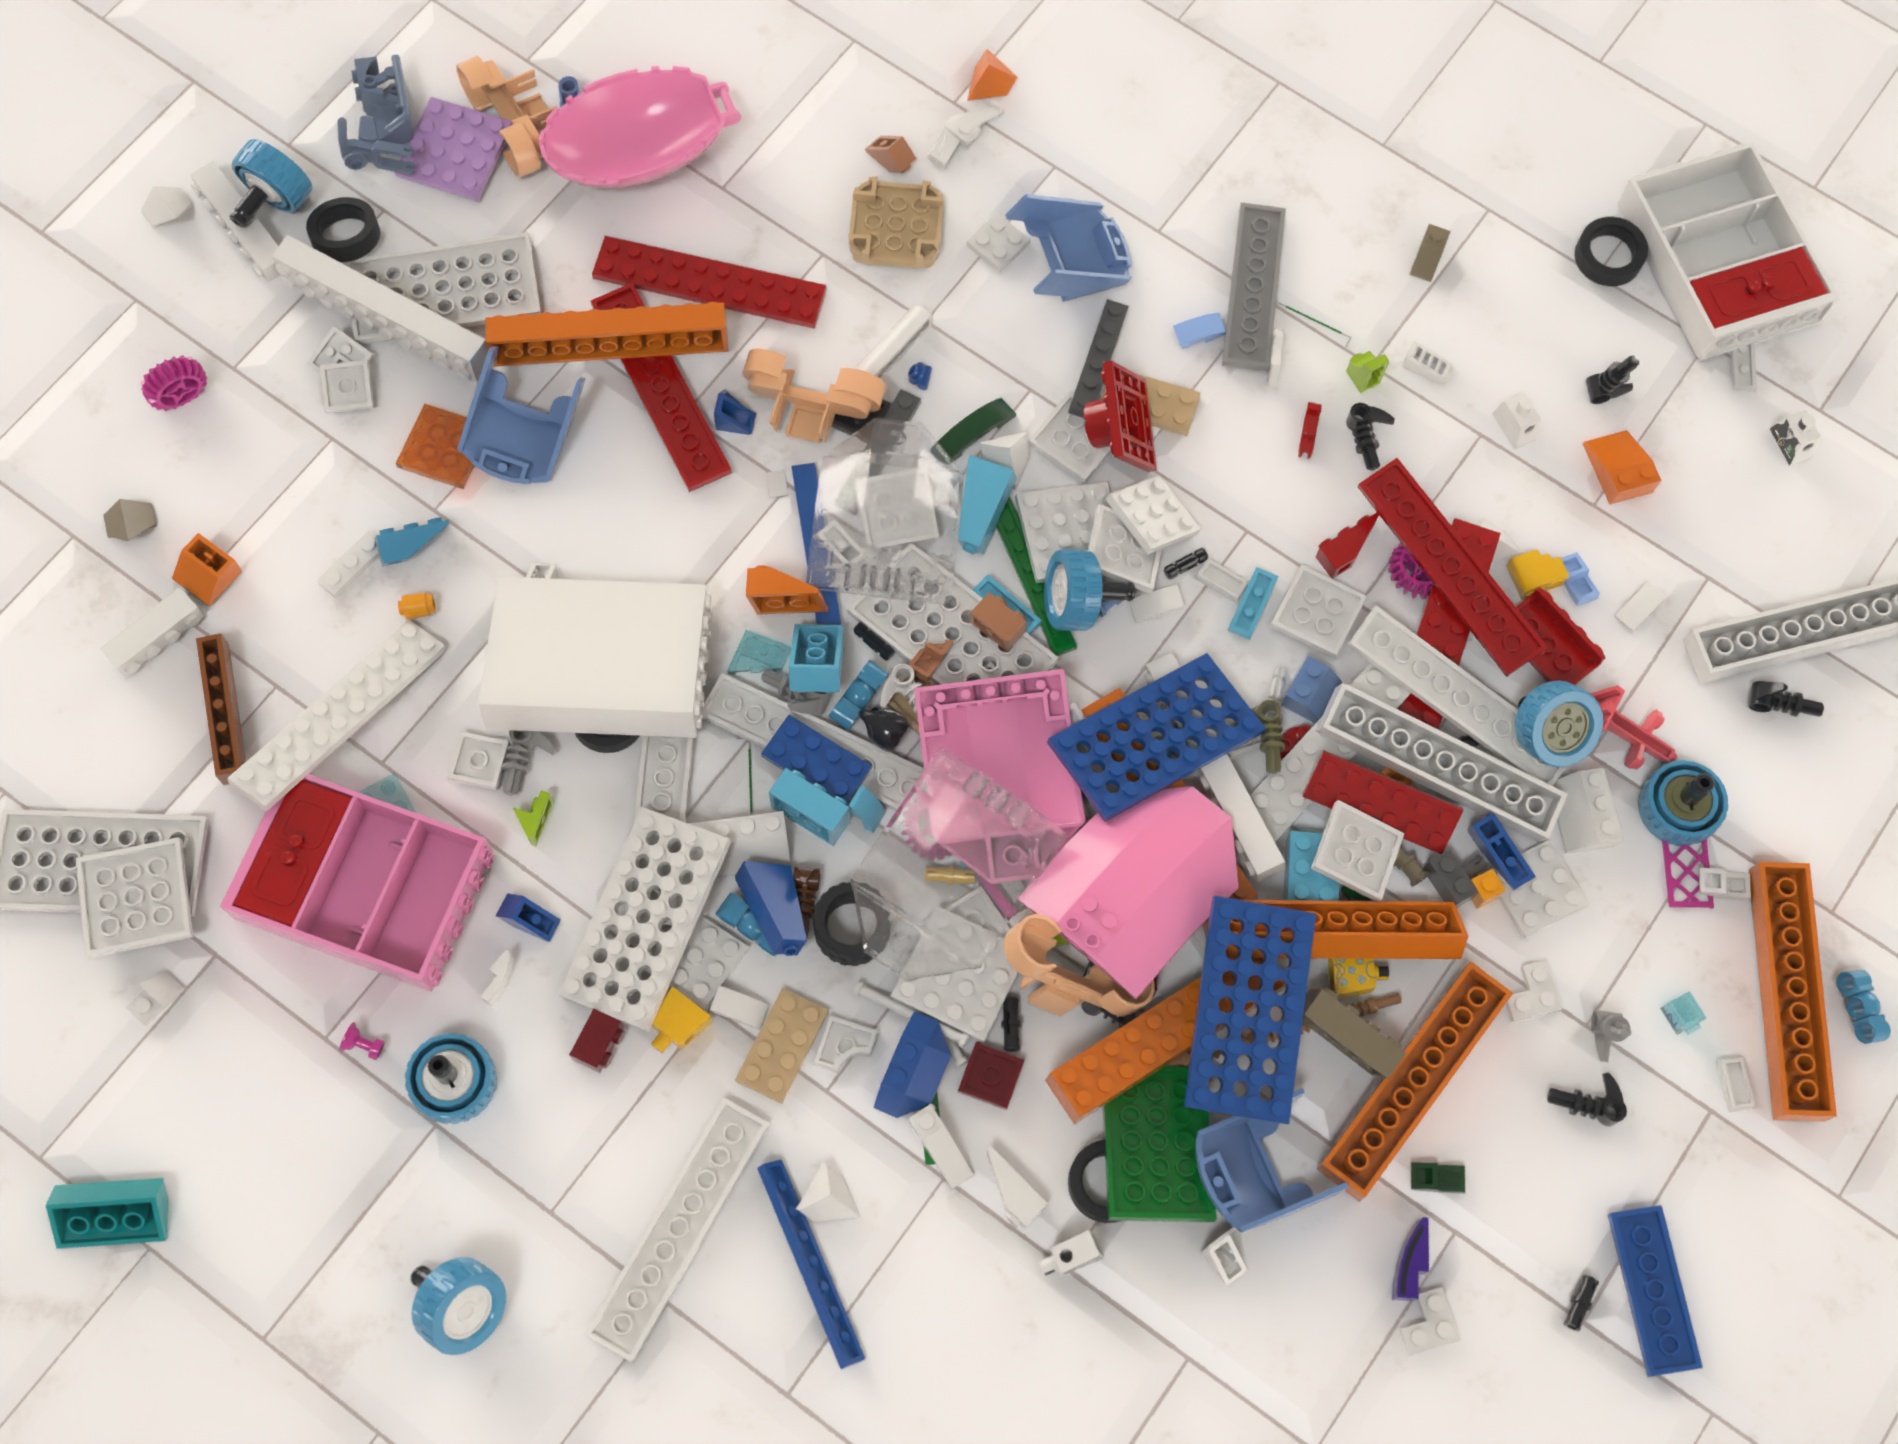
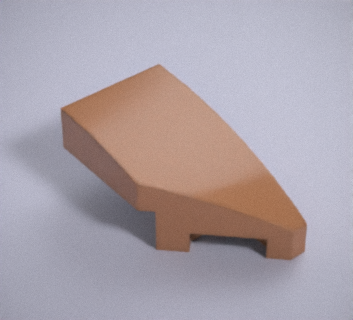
M946 640L943 644L932 645V642L925 643L924 648L920 649L908 664L913 668L914 676L927 683L953 646V641Z

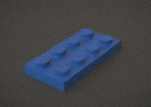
M791 715L786 717L761 753L762 758L783 771L785 768L790 771L797 770L806 777L805 780L809 783L820 784L827 790V794L833 798L838 796L847 803L850 802L872 770V765Z

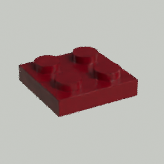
M975 1042L958 1088V1093L1007 1110L1024 1059Z

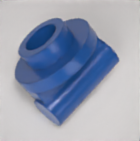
M922 362L912 365L908 371L909 382L918 386L921 390H927L932 367Z

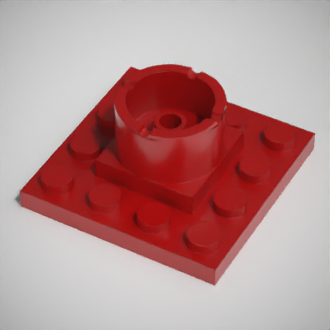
M1112 360L1103 362L1101 377L1106 386L1104 399L1087 402L1083 410V417L1086 420L1084 426L1089 442L1096 449L1110 446L1111 453L1115 458L1146 472L1157 471L1146 379Z

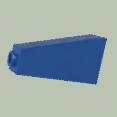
M744 861L735 875V880L773 954L797 956L807 942L791 865Z

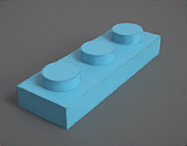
M1256 567L1230 623L1229 632L1247 640L1251 639L1279 576Z
M987 575L973 589L982 598L989 592L995 597L999 596L1007 603L1011 610L1019 611L1027 621L1026 633L1029 635L1041 625L1042 620L990 575Z

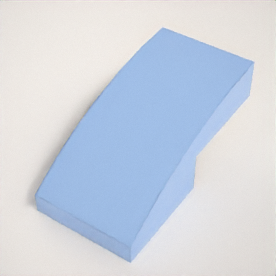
M1219 312L1195 317L1173 326L1182 349L1202 340L1207 343L1226 334V329Z
M1578 552L1562 557L1569 575L1564 585L1575 605L1580 606L1598 599L1600 593L1589 578V568Z

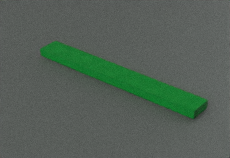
M1009 497L996 525L999 536L1034 614L1042 620L1040 627L1051 652L1056 656H1060L1076 650L1077 645L1071 632L1056 630L1049 623L1044 603V582H1035L1021 522Z

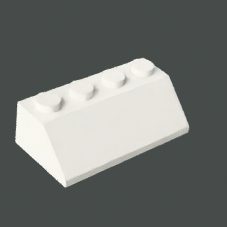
M783 811L691 824L732 840L716 878L736 875L744 861L791 865ZM698 849L693 853V861H698L703 857V849ZM689 872L690 881H692L693 873Z

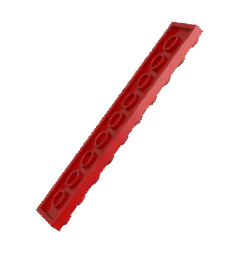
M604 236L592 272V278L595 280L622 286L633 282L636 289L702 304L724 302L725 309L813 329L816 327L827 290L826 285L610 236Z
M633 282L590 300L593 309L597 310L628 309L645 306ZM672 356L620 359L688 491L691 492L731 474L732 469Z
M1398 458L1358 484L1357 488L1506 677L1548 648Z
M1454 518L1451 526L1489 572L1501 533ZM1432 584L1416 635L1459 666L1470 630L1434 584ZM1410 692V695L1397 709L1439 730L1443 716Z

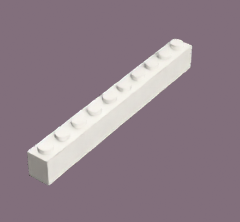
M1173 652L1146 664L1147 674L1144 677L1147 684L1180 668ZM1177 691V692H1176V695H1177L1179 698H1182V699H1187V698H1188V696H1187V694H1186L1185 692H1183V691ZM1158 702L1160 708L1165 707V709H1168L1166 703ZM1197 710L1190 711L1195 718L1203 717ZM1171 721V725L1174 728H1183L1179 721ZM1205 730L1206 734L1209 737H1217V734L1214 730ZM1186 740L1188 747L1198 748L1196 742ZM1226 754L1199 769L1198 771L1201 775L1199 777L1200 784L1204 791L1209 790L1212 798H1210V801L1232 817L1235 850L1238 855L1243 854L1247 862L1244 863V866L1249 876L1254 875L1257 882H1260L1285 870V861L1229 756Z

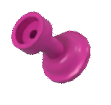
M352 1022L342 1039L339 1051L351 1050L357 1046L368 1051L369 1058L377 1060L383 1050L385 1041L377 1038L372 1042L360 1037V1030L356 1027V1023Z

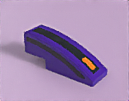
M1422 1217L1417 1220L1401 1248L1394 1272L1392 1300L1415 1301L1419 1299V1274L1424 1275L1429 1272V1217Z

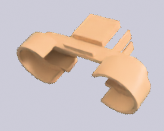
M478 55L457 64L456 72L459 81L473 108L480 111L493 105L500 118L512 121L513 125L499 130V133L510 147L503 154L514 174L521 178L541 169L540 159L543 156L540 150V135L538 132L545 129L547 124L546 118L554 108L558 109V106L556 105L548 109L540 93L517 103L513 96L537 86L536 79L534 78L536 77L535 70L532 69L506 81L492 60L483 62Z
M759 348L751 349L748 353L742 372L743 377L749 381L748 389L761 397L776 400L769 423L776 432H778L787 403L794 404L785 434L789 437L820 443L821 439L826 443L835 414L865 419L868 417L869 412L880 410L887 385L875 375L858 369L841 368L836 385L830 384L827 394L791 386L795 370L783 369L786 356Z
M1039 914L1029 915L1006 933L1004 952L1007 960L1017 972L1025 976L1021 979L1020 989L1023 990L1036 980L1045 983L1029 994L1027 1002L1061 1017L1086 1001L1104 1008L1113 1015L1123 1017L1133 1014L1152 1000L1155 991L1154 980L1135 999L1096 965L1090 968L1088 975L1082 977L1055 965V963L1046 961V953L1057 944V940L1052 938L1062 932L1059 926L1047 916Z

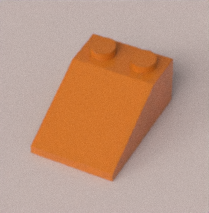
M1627 430L1583 442L1584 449L1609 505L1653 493L1662 481L1653 460Z
M759 565L755 568H747L746 597L756 614L828 612V606L818 588L772 567Z

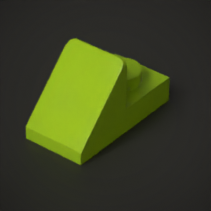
M542 790L539 796L535 797L532 801V813L513 808L528 840L533 846H537L554 802L551 793Z

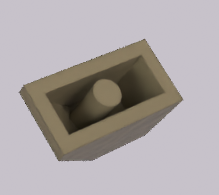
M1432 224L1428 225L1409 275L1429 282L1432 281L1451 231Z

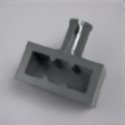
M1448 850L1430 860L1423 869L1429 871L1428 879L1444 902H1455L1458 908L1472 900L1478 893L1470 877L1486 870L1487 864L1485 861L1480 863L1483 857L1477 855L1461 865L1452 851Z

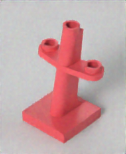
M1617 685L1590 693L1599 702L1603 712L1604 724L1602 732L1607 729L1631 744L1624 762L1626 767L1629 769L1634 768L1635 770L1639 769L1645 761L1643 752L1664 764L1676 760L1677 754L1675 749L1651 734L1654 729H1658L1664 723L1665 718L1662 712L1658 710L1652 711L1640 727L1616 710L1625 692L1620 686Z

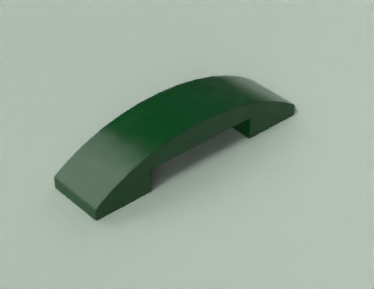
M1002 398L991 401L952 427L929 449V453L945 468L961 457L963 450L993 428L997 427L999 429L1016 417V413Z

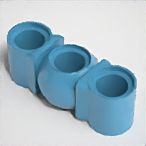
M868 660L828 717L846 730H849L859 717V711L867 706L889 673L871 660Z
M730 892L715 914L733 928L737 927V930L748 939L756 941L755 944L772 956H776L777 954H773L749 905L743 899Z
M1861 969L1838 974L1836 985L1842 993V998H1848L1846 1008L1850 1017L1856 1020L1852 1025L1855 1027L1857 1039L1864 1044L1886 1041L1891 1035V1028L1885 1020V1015H1879L1881 1010L1880 1001L1875 994L1871 993L1875 989L1872 986V979L1869 973Z

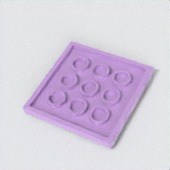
M430 97L414 130V137L407 144L413 148V152H410L412 156L410 158L401 157L400 159L401 161L413 162L416 165L415 173L412 175L400 172L394 173L399 178L478 202L507 143L503 136L500 135L499 130L513 125L512 121Z

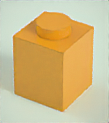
M1494 869L1471 879L1478 890V893L1472 899L1476 909L1499 899L1506 891Z

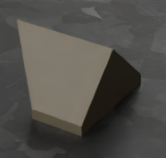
M119 499L103 515L108 538L113 537L129 541L148 528L157 526L152 503Z

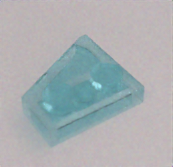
M746 630L728 667V674L736 675V672L751 671V673H761L765 669H771L775 672L782 671L791 652V646Z

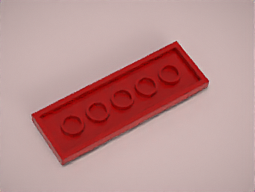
M1322 750L1302 793V797L1331 809L1334 803L1340 800L1404 833L1403 839L1439 854H1443L1464 811L1462 807L1325 750Z

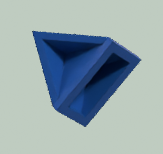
M726 389L718 393L713 414L716 430L751 435L756 413L743 406Z

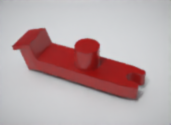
M1308 402L1298 449L1299 458L1302 457L1304 452L1307 453V459L1311 458L1322 408L1321 404Z

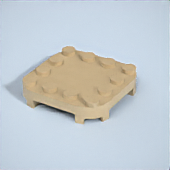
M877 176L869 177L868 181L860 184L858 188L855 187L850 230L848 233L849 249L853 260L878 266L902 268L932 267L940 251L944 205L943 194H940L929 181L923 180L922 185L879 182Z

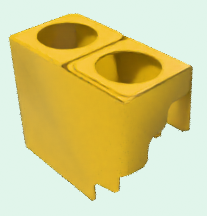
M1537 549L1511 558L1506 565L1521 600L1531 596L1539 587L1544 591H1548L1562 586L1569 578L1561 557L1551 558L1549 554L1541 555Z

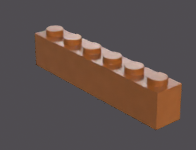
M219 633L196 638L215 776L223 785H229L228 777L246 762L230 648L223 635Z

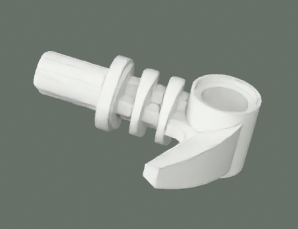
M899 664L893 669L892 675L886 681L882 690L880 708L885 709L894 694L901 693L905 699H910L908 702L910 706L915 705L913 712L917 715L914 688L922 687L923 685L920 682L916 683L914 681V670L911 666ZM905 675L909 677V680L906 682H900L897 680V678L899 676Z

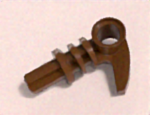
M795 866L793 878L797 889L796 892L806 938H808L809 922L813 918L815 911L812 908L815 907L816 902L812 899L816 898V892L814 891L819 890L820 868Z

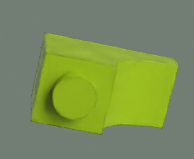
M1371 351L1364 354L1358 353L1350 359L1346 372L1358 391L1362 393L1381 383L1389 360L1385 354L1375 357Z

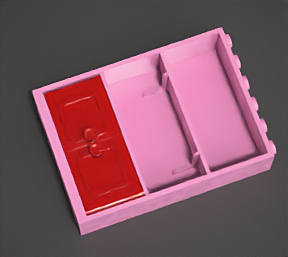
M308 774L265 812L220 907L237 921L432 992L433 987L437 986L441 981V969L444 963L448 962L452 956L453 942L455 938L458 939L463 931L462 922L465 915H469L474 905L473 897L476 891L479 892L483 886V875L486 868L489 869L492 866L494 854L484 837Z

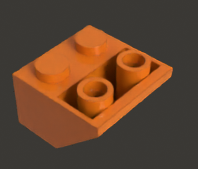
M197 533L181 550L172 579L210 607L242 573V570L235 559Z

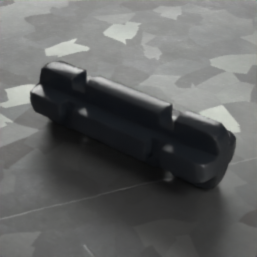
M1199 548L1194 551V554L1190 553L1175 561V564L1171 563L1165 566L1164 574L1168 579H1173L1178 576V573L1182 574L1196 567L1197 563L1205 562L1208 559V554L1204 548Z
M859 622L854 627V634L859 638H863L862 641L876 653L879 652V656L885 661H888L894 655V649L888 644L885 645V641L872 630H868V627L862 622Z

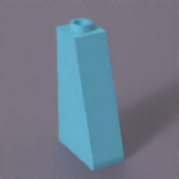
M972 455L969 456L967 463L958 541L964 551L970 554H976L977 552L984 555L1017 477L1013 469Z

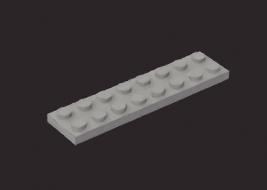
M1243 202L1240 204L1222 358L1223 366L1268 372L1286 208Z

